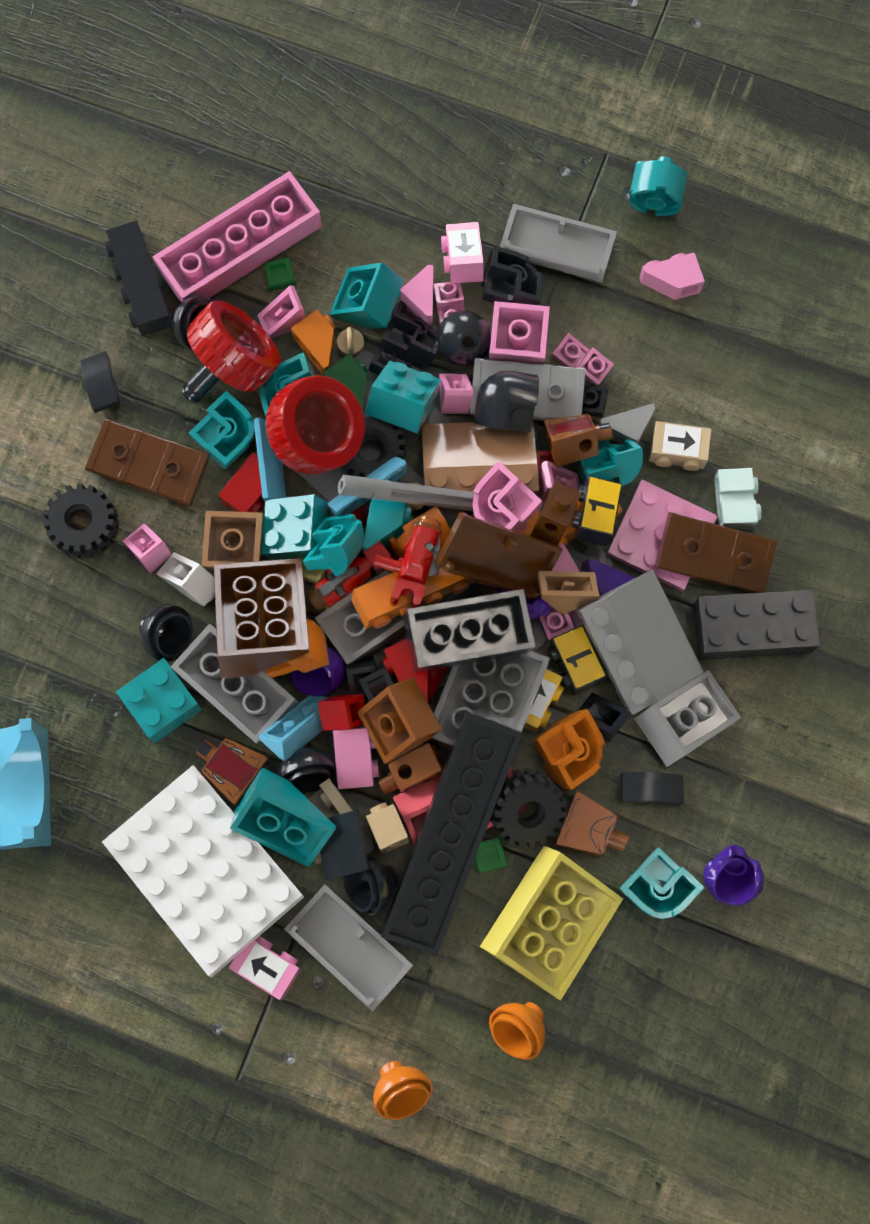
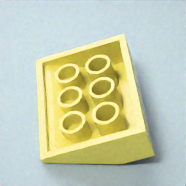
M543 846L480 947L561 1001L623 898L561 852Z

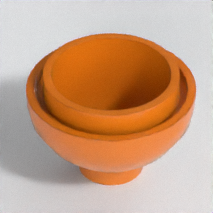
M527 1002L525 1005L520 1003L503 1004L490 1015L489 1027L493 1039L510 1056L531 1060L540 1054L545 1045V1027L542 1022L544 1020V1013L536 1004Z
M392 1061L384 1065L380 1070L381 1078L375 1086L373 1103L380 1117L392 1120L404 1119L414 1115L426 1105L432 1094L433 1085L423 1071L412 1066H403L399 1061Z

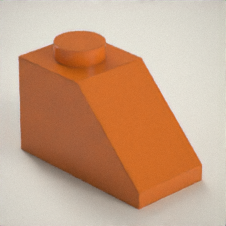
M315 310L291 327L293 340L324 376L323 373L332 367L335 346L334 329L336 327L329 316L325 315L323 317L318 310Z

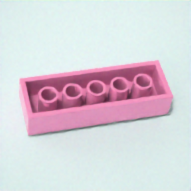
M289 171L154 255L153 259L158 272L180 303L192 296L210 298L321 228L320 211Z

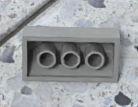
M210 623L171 666L174 671L256 744L261 741L259 739L261 733L300 703L275 680L266 675L264 671L252 676L221 678L217 652V629Z

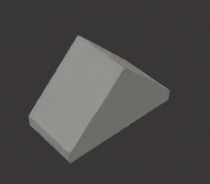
M654 403L602 418L600 424L610 423L612 440L624 444V441L629 439L639 444L654 414Z

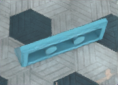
M255 418L254 428L263 500L266 502V500L287 498L283 463L275 455L268 441L266 420Z
M393 457L367 475L366 478L396 482L407 474V463L401 458ZM339 495L328 502L327 507L334 516L346 515L370 499Z
M309 695L261 733L259 739L280 759L286 761L323 730L318 702L327 699V697Z

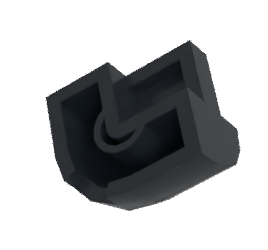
M494 245L483 273V281L481 283L483 287L482 300L491 303L496 301L539 305L543 285L542 272L538 273L535 267L527 261L529 257Z
M508 370L499 371L489 376L481 384L477 394L473 422L491 428L531 432L535 406H537L539 394L538 375Z

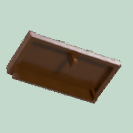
M105 418L85 470L96 476L191 507L211 455L207 452L199 451Z
M460 512L435 563L446 572L508 592L524 589L525 597L536 600L541 592L538 572L552 571L563 549L557 544H551L530 535L519 533Z
M668 512L655 568L751 593H765L777 540Z

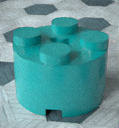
M661 156L658 160L636 162L630 189V205L643 213H646L647 209L656 210V216L677 214L684 201L688 172L675 165L674 160L666 156Z

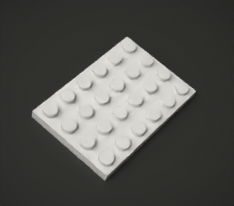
M193 765L103 840L102 843L206 974L212 978L233 960L236 955L302 900L304 896L258 842L229 829L234 816L233 811Z

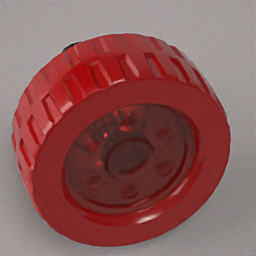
M224 301L210 302L197 315L187 330L188 342L203 365L188 380L187 385L182 387V394L188 401L199 403L201 397L205 396L220 379L240 391L254 392L279 367L281 360L279 351L266 331L245 312Z
M321 375L308 376L285 386L276 393V396L270 402L266 414L268 441L279 460L296 472L312 475L338 469L356 456L363 442L365 420L362 408L352 391L338 380Z

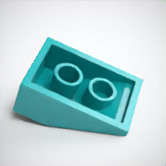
M261 768L238 803L229 829L309 867L335 831L336 826L291 782Z

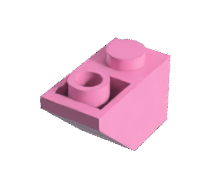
M679 253L661 262L659 260L650 261L645 266H642L639 277L642 284L674 300L701 293L705 282L695 253Z

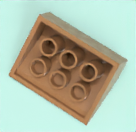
M474 422L422 425L424 486L473 492L480 480L499 461L538 497V466L533 422L531 432L491 428Z

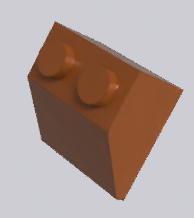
M414 677L388 686L357 712L384 764L425 743L442 730Z

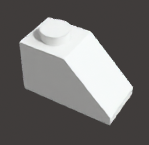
M175 552L157 572L160 578L202 606H205L215 597V578L200 564Z

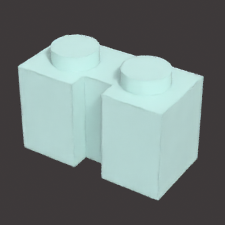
M752 468L718 470L714 477L718 525L736 530H753L758 520H761V506L756 504V500H754L753 494L758 493V479L753 477Z

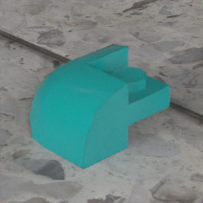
M304 352L280 363L277 370L265 382L264 387H260V398L265 416L270 402L277 392L296 380L317 375ZM302 401L297 407L295 421L303 418V414L319 406L313 402Z
M226 391L207 409L208 415L189 432L190 437L211 455L210 457L214 462L224 469H227L247 450L253 440L255 430L250 413Z
M629 439L625 440L624 444L611 445L610 440L598 442L599 454L597 456L576 461L579 475L584 484L589 476L609 481L614 480L624 486L632 482L639 474L643 464L642 447Z
M354 514L324 518L311 534L316 545L305 557L303 563L307 570H327L330 568L335 577L342 575L361 551L365 538L361 521Z
M657 847L619 889L640 910L649 916L665 919L674 917L683 911L705 887L683 866L680 868L667 854Z

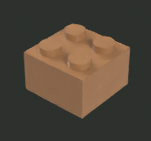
M206 511L201 566L210 574H214V565L265 561V556L261 555L264 514L255 512Z

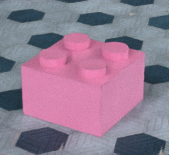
M495 301L489 360L544 365L550 306Z

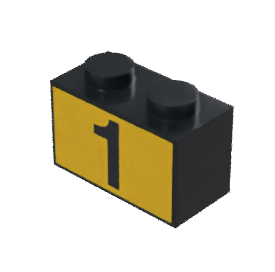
M589 476L584 485H579L578 491L581 492L578 500L580 502L579 510L574 511L571 521V527L575 528L573 538L607 546L614 535L622 490L621 483Z
M583 625L551 638L550 648H548L549 656L554 664H559L562 670L560 676L563 677L561 682L566 690H571L573 696L605 682L607 678L606 672Z

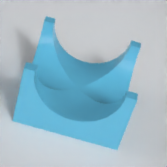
M32 718L19 719V724L0 729V850L51 845L48 730Z

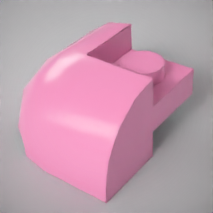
M499 461L480 480L473 491L472 505L473 514L476 518L498 524L522 533L527 528L525 524L544 504L539 497Z

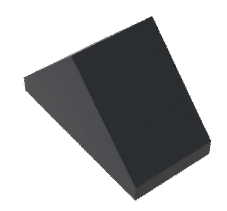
M593 692L577 710L588 709L603 738L609 743L632 715L629 710Z

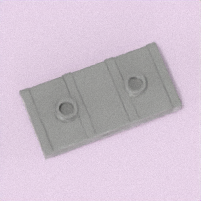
M513 204L500 247L529 257L527 261L531 264L552 268L602 283L617 231Z
M475 358L472 384L473 398L470 405V414L475 413L477 394L481 384L489 376L499 371L508 370L538 375L539 394L533 420L544 421L582 414L586 368Z
M325 884L284 929L371 1011L377 1008L413 967L404 956L382 938L379 933Z

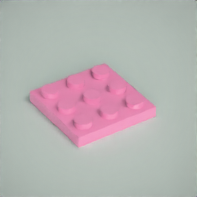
M641 480L606 555L642 573L654 570L658 581L682 592L685 590L690 579L689 576L655 568L668 512L713 524L718 516L645 480Z

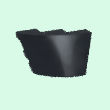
M400 300L368 367V371L380 375L390 360L403 363L407 367L419 372H427L438 350L436 342L437 332L429 328L421 317L415 318L406 310L407 305Z

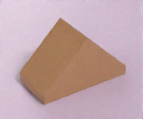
M538 572L542 599L562 615L599 598L595 572Z

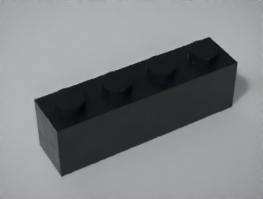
M137 220L106 230L109 241L104 243L109 257L115 256L117 264L112 265L117 281H123L124 288H121L120 291L125 305L129 303L131 305L132 312H129L128 316L133 329L138 327L141 335L145 336L172 327L171 318Z

